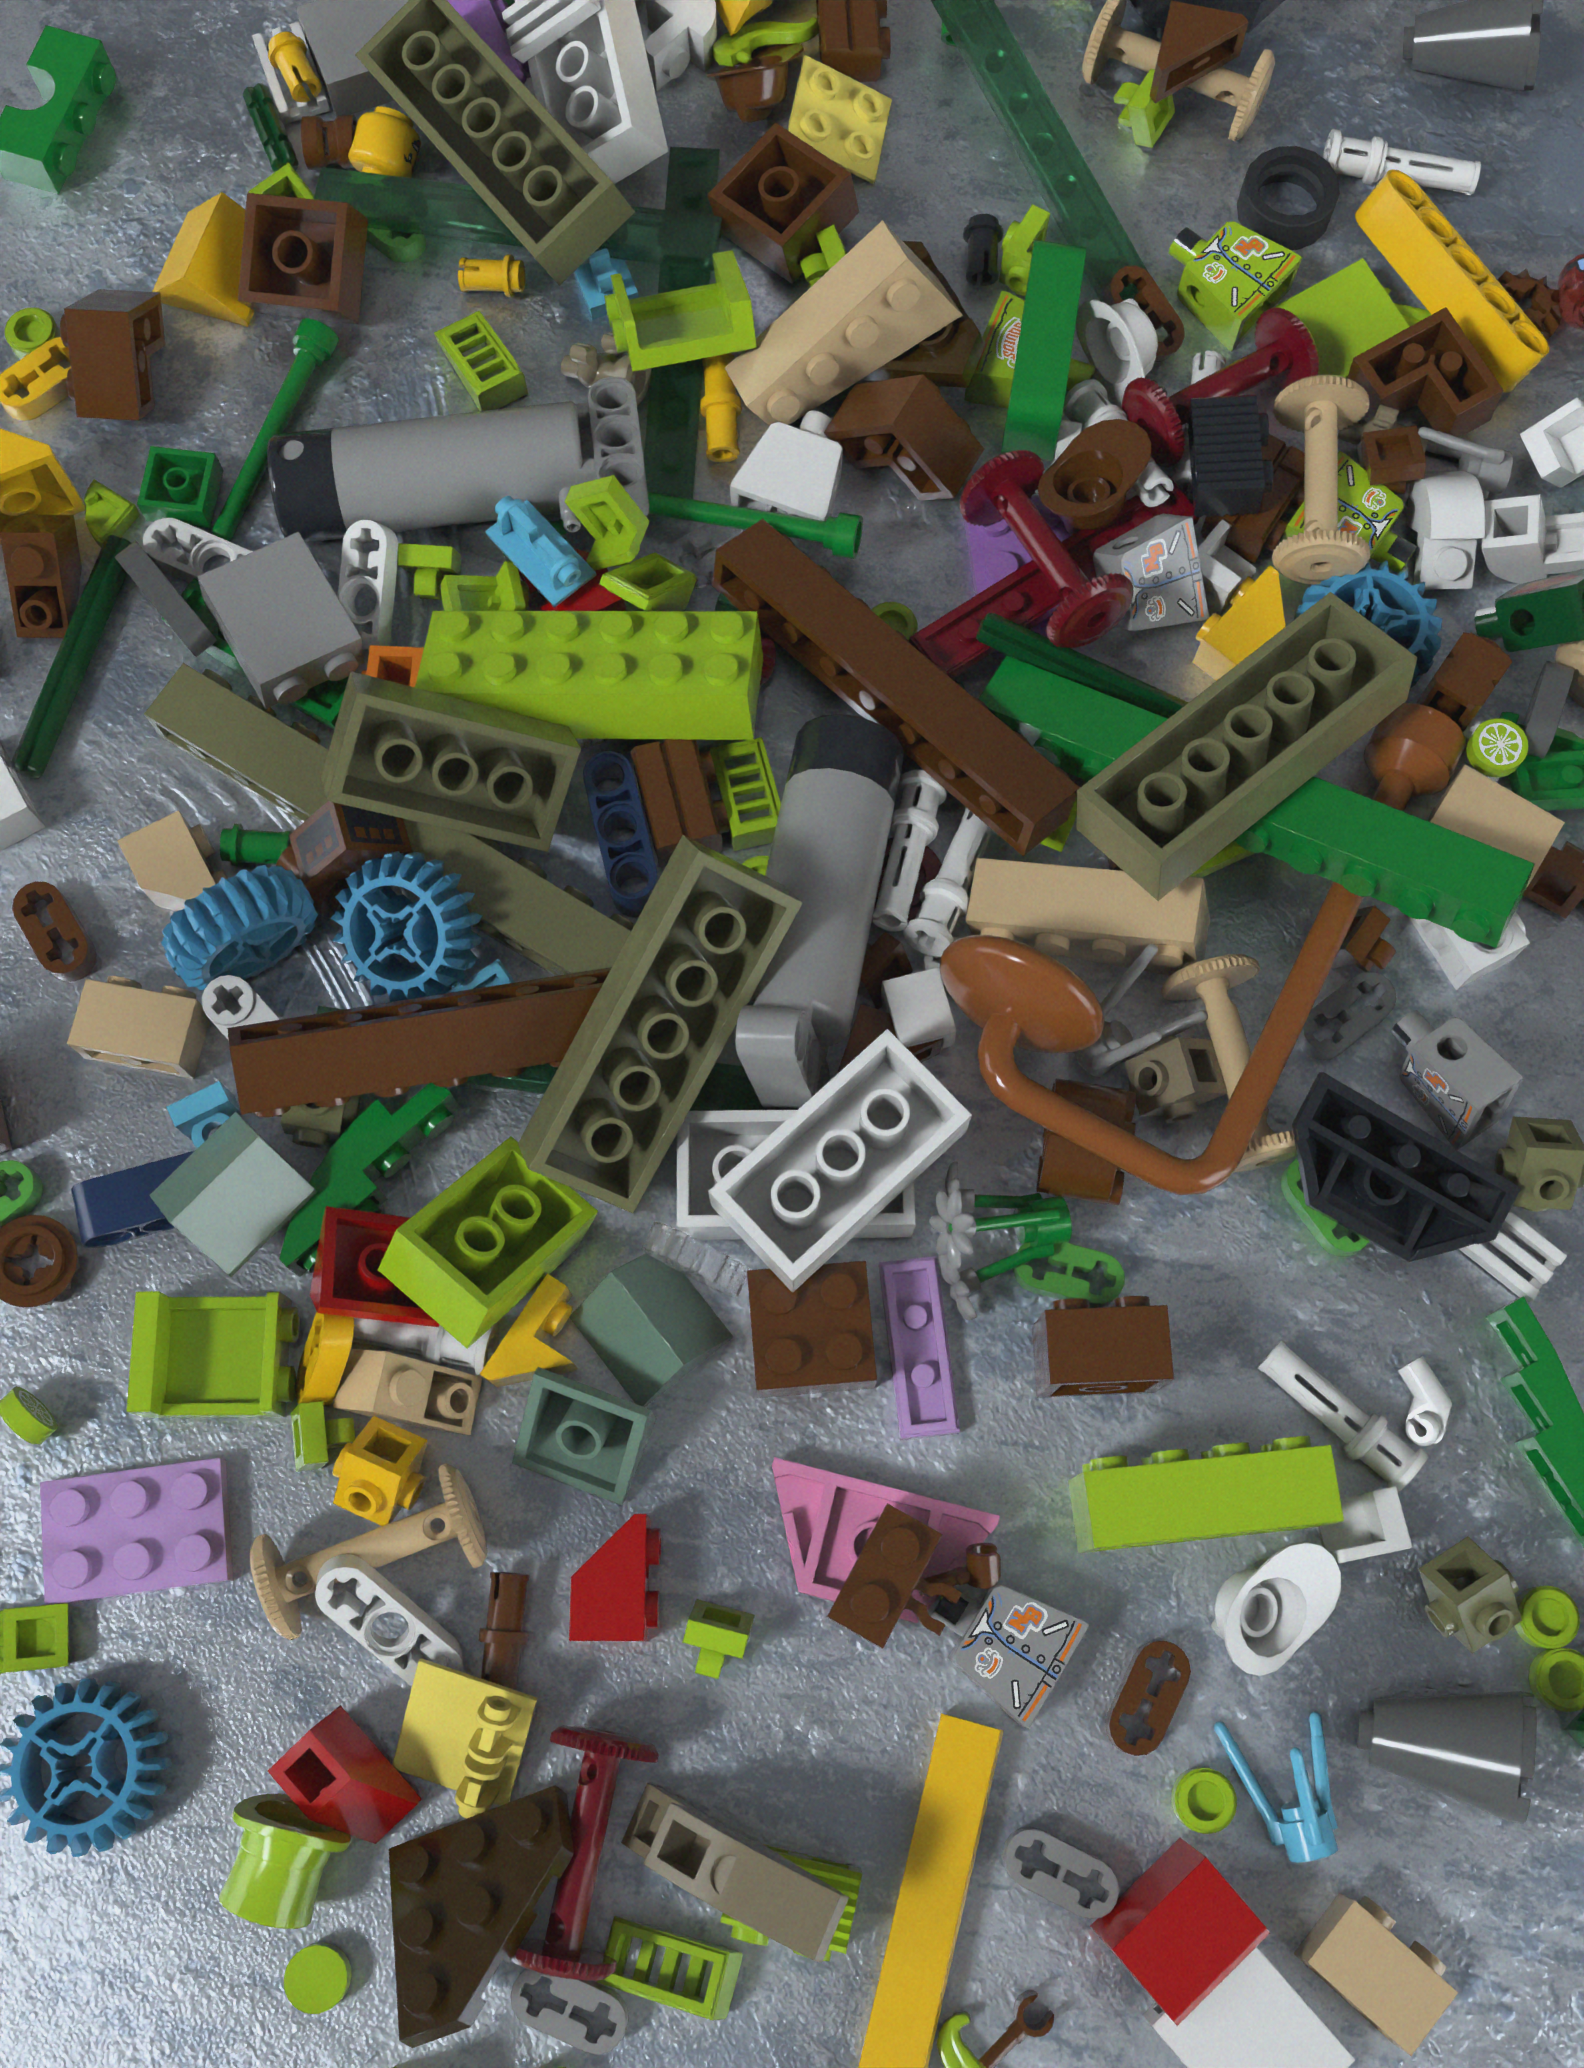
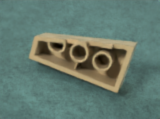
M882 220L756 338L757 348L742 351L725 367V370L748 409L769 426L775 422L789 425L804 416L807 411L820 406L963 315L935 274Z
M977 858L966 922L972 935L1004 937L1024 943L1049 955L1064 956L1129 968L1149 944H1155L1158 947V951L1143 971L1170 976L1186 966L1204 960L1210 915L1204 879L1199 877L1186 878L1162 899L1157 901L1127 873L1120 870Z

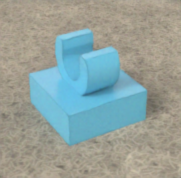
M607 248L596 251L588 258V263L580 265L574 271L576 281L592 320L607 315L604 295L613 294L610 275L621 273L628 299L639 298L638 291L621 251L609 255Z
M220 1081L166 1107L174 1126L192 1140L197 1149L208 1139L209 1133L214 1128L220 1127L235 1112L241 1116L240 1107L235 1096Z

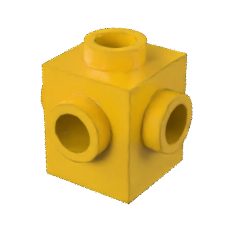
M373 1416L353 1443L348 1442L343 1447L335 1462L332 1474L339 1478L333 1504L380 1526L391 1523L402 1507L411 1510L417 1502L426 1480L425 1476L419 1474L428 1440Z

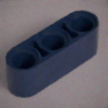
M602 751L593 755L586 762L583 769V781L612 901L616 909L623 915L639 917L659 880L632 767L628 759L622 754L614 751ZM607 778H616L623 782L619 788L613 791H603L597 788ZM620 827H628L635 831V834L630 839L623 842H617L609 838V835ZM632 877H640L648 882L647 886L637 893H628L621 889V885Z
M194 1151L92 1178L74 1185L71 1188L82 1246L86 1248L107 1247L174 1229L175 1227L169 1223L149 1195Z

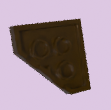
M903 241L935 274L963 316L861 380L881 381L924 374L927 379L934 382L937 386L968 388L985 348L982 335L973 320L965 312L944 275L940 273L924 244L918 241Z
M556 1785L388 1849L400 2042L415 2048L470 2028L486 2003L481 1998L482 1993L502 1961L507 1964L510 1963L538 1914L532 1911L553 1875L560 1879L574 1855L567 1793Z

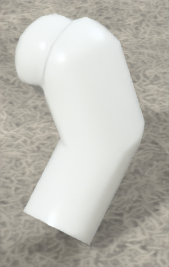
M1421 1356L1397 1371L1413 1394L1406 1420V1434L1414 1444L1432 1446L1442 1440L1446 1432L1452 1410V1401L1425 1358Z

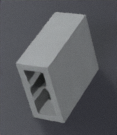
M316 0L296 7L307 46L336 117L338 115H351L394 101L355 54L409 0Z
M299 532L197 576L207 609L265 709L277 703L289 704L302 698L308 689L327 680H342L349 676L350 671L354 672L359 665L365 663L361 636Z

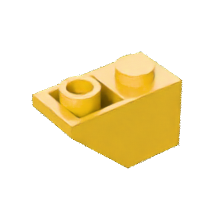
M1271 565L1267 567L1256 581L1248 576L1229 599L1232 607L1222 617L1217 613L1211 615L1195 637L1200 642V645L1192 663L1215 681L1286 627L1279 573Z

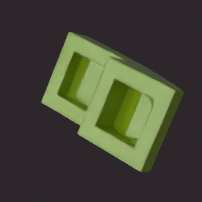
M68 1603L9 1608L0 1611V1674L69 1667Z

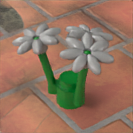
M958 1162L950 1164L945 1179V1188L948 1195L944 1191L937 1193L936 1206L939 1214L931 1216L929 1220L933 1229L942 1232L936 1241V1252L939 1254L941 1276L951 1285L950 1297L956 1301L960 1314L969 1321L977 1318V1314L968 1296L970 1293L981 1289L980 1283L1031 1260L1054 1256V1244L1069 1242L1072 1235L1070 1212L1062 1196L1043 1199L1040 1193L1023 1196L975 1194L974 1189H959ZM974 1207L1015 1209L1014 1214L974 1218L971 1213H961H973ZM1014 1227L1019 1242L1021 1244L1030 1243V1247L976 1271L972 1267L961 1272L957 1269L961 1266V1252L966 1255L973 1253V1246L969 1238H973L976 1232Z

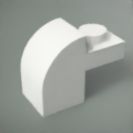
M646 0L648 29L653 34L644 41L655 91L660 90L671 79L679 77L685 71L689 62H692L703 72H706L714 61L712 45L718 40L715 0Z
M1425 471V479L1410 480L1406 526L1418 532L1413 585L1425 582V590L1472 589L1477 539H1483L1485 536V506L1481 486L1474 475L1465 471Z
M1540 494L1484 501L1485 536L1482 539V552L1488 569L1494 575L1509 582L1523 584L1547 578L1549 574L1567 573L1584 569V512L1545 516Z

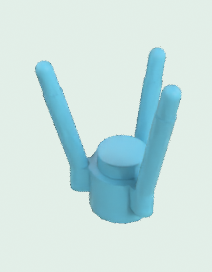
M1312 1712L1309 1717L1317 1798H1313L1302 1751L1294 1747L1290 1750V1758L1299 1800L1281 1806L1283 1818H1278L1225 1723L1221 1721L1216 1722L1214 1730L1266 1823L1272 1846L1285 1844L1289 1861L1297 1863L1318 1860L1336 1853L1338 1846L1333 1830L1337 1829L1338 1826L1331 1804L1325 1737L1320 1713Z

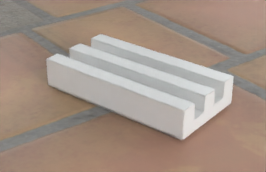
M518 0L502 12L503 21L510 25L506 29L507 37L514 42L510 46L512 56L525 63L601 9L599 0Z
M299 21L289 24L290 32L305 42L307 48L306 57L315 75L319 78ZM280 27L271 29L272 36L282 32ZM261 33L252 35L283 125L301 120L303 116H315L330 111L323 87L319 95L315 97L316 101L310 103L296 102L297 107L288 109L276 73L268 58V44L272 37L263 39Z
M1509 1211L1501 1228L1543 1261L1542 1264L1501 1231H1499L1496 1239L1489 1241V1243L1530 1273L1532 1277L1528 1281L1481 1244H1473L1459 1250L1518 1297L1524 1296L1528 1303L1536 1298L1540 1292L1539 1289L1549 1281L1554 1274L1555 1268L1563 1263L1567 1255Z

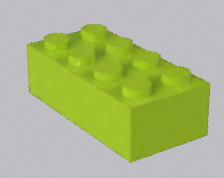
M1310 1436L1273 1440L1272 1444L1261 1445L1259 1453H1250L1249 1442L1213 1446L1212 1450L1200 1452L1201 1459L1189 1460L1188 1449L1151 1453V1457L1142 1458V1465L1128 1467L1127 1456L1091 1459L1088 1464H1083V1472L1068 1480L1078 1553L1308 1529L1344 1521L1331 1445L1312 1447Z

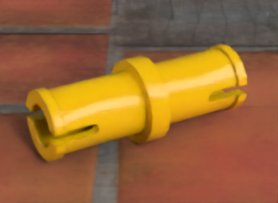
M731 353L707 357L702 360L705 396L700 401V413L706 418V457L711 461L721 463L736 460L738 455H740L737 417L741 415L742 403L740 397L736 395L735 385L725 370V367L735 359V356Z

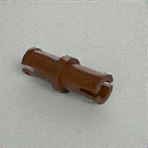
M490 1572L491 1584L486 1627L480 1628L478 1640L484 1642L481 1679L517 1691L521 1645H527L529 1631L523 1630L527 1583L530 1575L511 1572Z

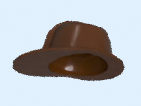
M802 44L768 47L753 52L751 62L748 64L739 63L734 67L725 66L718 72L707 74V77H715L727 110L737 112L743 123L764 120L770 116L774 106L786 100L788 63L800 55L804 48Z
M1122 419L1098 422L1085 428L1077 435L1057 460L1045 471L1039 480L1038 495L1042 504L1057 514L1060 520L1064 522L1066 531L1069 534L1073 535L1079 530L1102 528L1116 520L1124 507L1127 492L1143 474L1151 459L1152 444L1146 431L1135 422Z

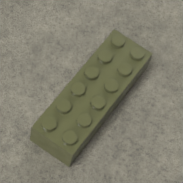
M409 0L355 54L382 87L559 286L635 213L609 177L447 0Z
M1329 592L1077 790V830L1159 901L1407 701L1417 657L1335 594Z
M682 835L518 1142L528 1169L634 1213L733 1032L742 1007L747 1005L803 902L784 885Z

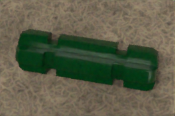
M258 83L254 87H247L243 92V98L273 172L275 173L287 163H290L296 171L299 163L268 87L262 83Z

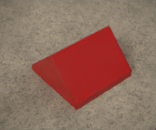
M326 1206L310 1289V1297L317 1313L439 1327V1324L378 1271L396 1229L411 1217Z
M1179 1838L1118 1898L1116 1905L1110 1913L1102 1918H1098L1090 1925L1093 1931L1176 2026L1270 1934L1266 1926L1207 1857L1182 1838Z

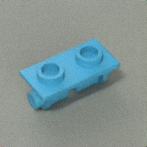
M505 496L496 504L495 512L498 514V522L485 531L487 536L554 608L596 576V572L528 500L523 501L522 499H513L511 496Z

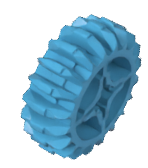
M1388 560L1381 563L1377 570L1372 569L1368 562L1355 575L1332 576L1327 580L1321 581L1320 584L1311 585V587L1306 589L1301 599L1303 603L1298 606L1294 615V619H1296L1329 592L1335 594L1345 603L1353 602L1354 610L1396 642L1405 644V648L1417 657L1410 688L1417 684L1423 673L1426 674L1434 663L1433 658L1441 647L1442 638L1438 636V633L1442 628L1443 618L1433 615L1437 608V599H1423L1421 597L1425 591V582L1415 585L1409 584L1407 582L1409 576L1408 568L1399 572L1398 575L1390 573Z
M396 851L385 854L382 859L374 858L366 861L365 865H362V870L355 871L346 878L349 888L341 890L335 896L344 909L336 911L330 919L343 927V932L336 934L332 941L345 944L348 953L343 956L340 963H354L358 968L353 982L363 983L371 980L370 996H382L388 993L390 1002L445 994L451 990V987L462 984L465 978H467L465 970L473 967L475 962L479 960L470 949L479 946L484 938L473 932L471 925L479 923L483 915L475 912L469 913L466 904L471 902L475 893L467 891L460 894L457 886L461 874L451 873L443 876L444 861L434 859L426 862L424 853L419 852L404 855ZM390 886L405 888L416 894L420 900L412 902L404 894L397 895ZM400 954L408 959L410 963L417 962L424 970L409 967L401 963L394 956Z
M266 865L256 867L251 872H248L246 869L240 870L236 876L228 879L221 877L219 883L210 888L203 887L201 894L184 902V909L172 914L170 917L171 923L167 924L162 931L164 938L161 944L166 951L165 957L177 976L182 978L188 987H197L199 990H204L212 980L220 976L233 975L243 980L252 976L258 977L260 972L269 967H276V963L279 960L291 956L294 947L304 944L307 939L306 935L311 933L315 927L314 920L318 915L313 906L314 901L302 880L297 879L292 870H285L282 866L268 868Z
M94 1678L81 1679L76 1691L70 1683H60L54 1688L53 1699L47 1695H38L31 1700L35 1717L28 1714H19L12 1720L16 1729L22 1734V1737L5 1738L0 1743L1 1748L5 1752L13 1754L11 1763L0 1764V1776H11L12 1787L0 1791V1802L16 1800L18 1807L10 1813L7 1820L12 1826L28 1820L31 1821L25 1832V1841L35 1843L47 1835L46 1852L50 1854L60 1853L68 1844L71 1855L73 1857H80L88 1853L91 1844H93L98 1852L112 1849L115 1839L114 1833L122 1839L134 1836L136 1834V1824L133 1817L145 1820L153 1816L155 1810L152 1804L145 1798V1795L157 1796L165 1793L167 1785L161 1780L154 1779L153 1774L154 1770L169 1768L172 1761L167 1756L155 1757L154 1746L164 1744L168 1741L169 1735L166 1731L149 1733L147 1728L158 1717L156 1709H146L137 1715L135 1714L142 1698L139 1692L130 1691L120 1699V1683L116 1681L105 1682L99 1690ZM82 1712L92 1713L105 1719L97 1730H89L81 1741L73 1736L62 1737L55 1732L65 1721ZM122 1740L125 1744L128 1759L126 1776L117 1768L115 1762L116 1750ZM88 1754L92 1762L85 1766H93L91 1777L80 1779L76 1770L82 1767L76 1766L77 1756ZM42 1758L48 1762L52 1771L51 1783L46 1791L41 1775ZM86 1792L96 1798L106 1796L114 1802L104 1813L93 1820L77 1819L63 1813L70 1803L78 1802Z

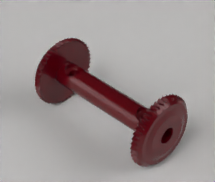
M1276 307L1264 311L1256 322L1257 326H1255L1256 351L1169 397L1166 396V392H1163L1162 387L1159 388L1158 383L1155 385L1154 381L1146 379V377H1138L1127 385L1123 395L1122 410L1126 413L1128 421L1135 422L1146 431L1152 444L1151 457L1158 466L1171 467L1177 464L1182 459V455H1184L1183 451L1185 449L1183 446L1185 444L1183 441L1185 438L1183 437L1182 425L1188 422L1191 398L1239 396L1269 379L1281 391L1297 380L1318 375L1319 356L1315 341L1306 325L1296 315L1288 310Z
M1027 450L1010 451L1000 454L981 466L969 479L960 499V512L967 523L969 522L974 526L990 525L992 522L995 524L997 521L1000 522L1004 519L1061 598L1060 606L1056 607V611L1052 612L1053 615L1049 617L1050 621L1047 622L1049 625L1046 626V635L1053 645L1061 648H1077L1090 644L1111 631L1125 616L1133 598L1134 587L1132 582L1124 574L1121 575V573H1110L1108 576L1105 574L1103 577L1093 578L1090 582L1030 500L1032 495L1036 494L1035 491L1038 489L1039 480L1044 474L1043 461L1035 452Z
M560 1726L551 1732L550 1742L584 1751L570 1817L574 1855L560 1879H557L545 1940L524 1938L511 1961L527 1969L550 1976L574 1980H604L615 1972L617 1961L610 1958V1956H606V1954L582 1948L619 1766L621 1758L656 1763L658 1762L659 1753L653 1744L631 1735L586 1726Z

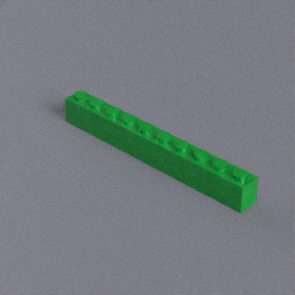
M1010 656L1005 657L979 697L991 713L1011 730L1023 735L1030 746L1050 763L1067 773L1082 778L1086 783L1167 720L1165 717ZM1314 776L1233 840L1245 850L1265 853L1289 863L1291 867L1301 873L1319 875L1343 885L1346 890L1362 897L1370 896L1397 907L1408 917L1426 919L1453 930L1455 934L1464 940L1482 942L1494 948H1497L1524 895L1535 863Z

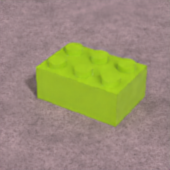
M510 1136L396 1229L378 1271L468 1349L540 1284L547 1273L551 1274L577 1250L598 1210L571 1187L529 1170L518 1142Z

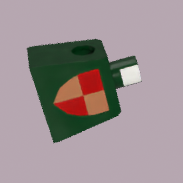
M1584 569L1520 584L1495 599V606L1478 609L1474 619L1477 635L1491 640L1502 637L1504 648L1507 652L1584 640Z

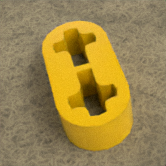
M61 337L45 342L0 374V403L12 418L21 421L35 419L69 396L66 380L71 366L64 369L62 366L57 365L64 359L70 363L69 347L64 346ZM23 388L30 394L21 399L15 393Z
M316 1312L298 1366L296 1399L299 1404L323 1401V1406L329 1407L332 1404L351 1351L354 1317Z

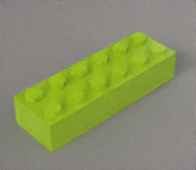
M432 611L415 688L567 726L575 739L754 740L763 664L757 611Z

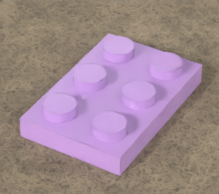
M213 1458L40 1482L45 1605L75 1603L234 1581L226 1459Z

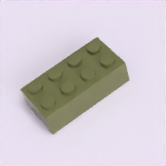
M350 671L321 778L327 801L548 852L581 748L567 726Z

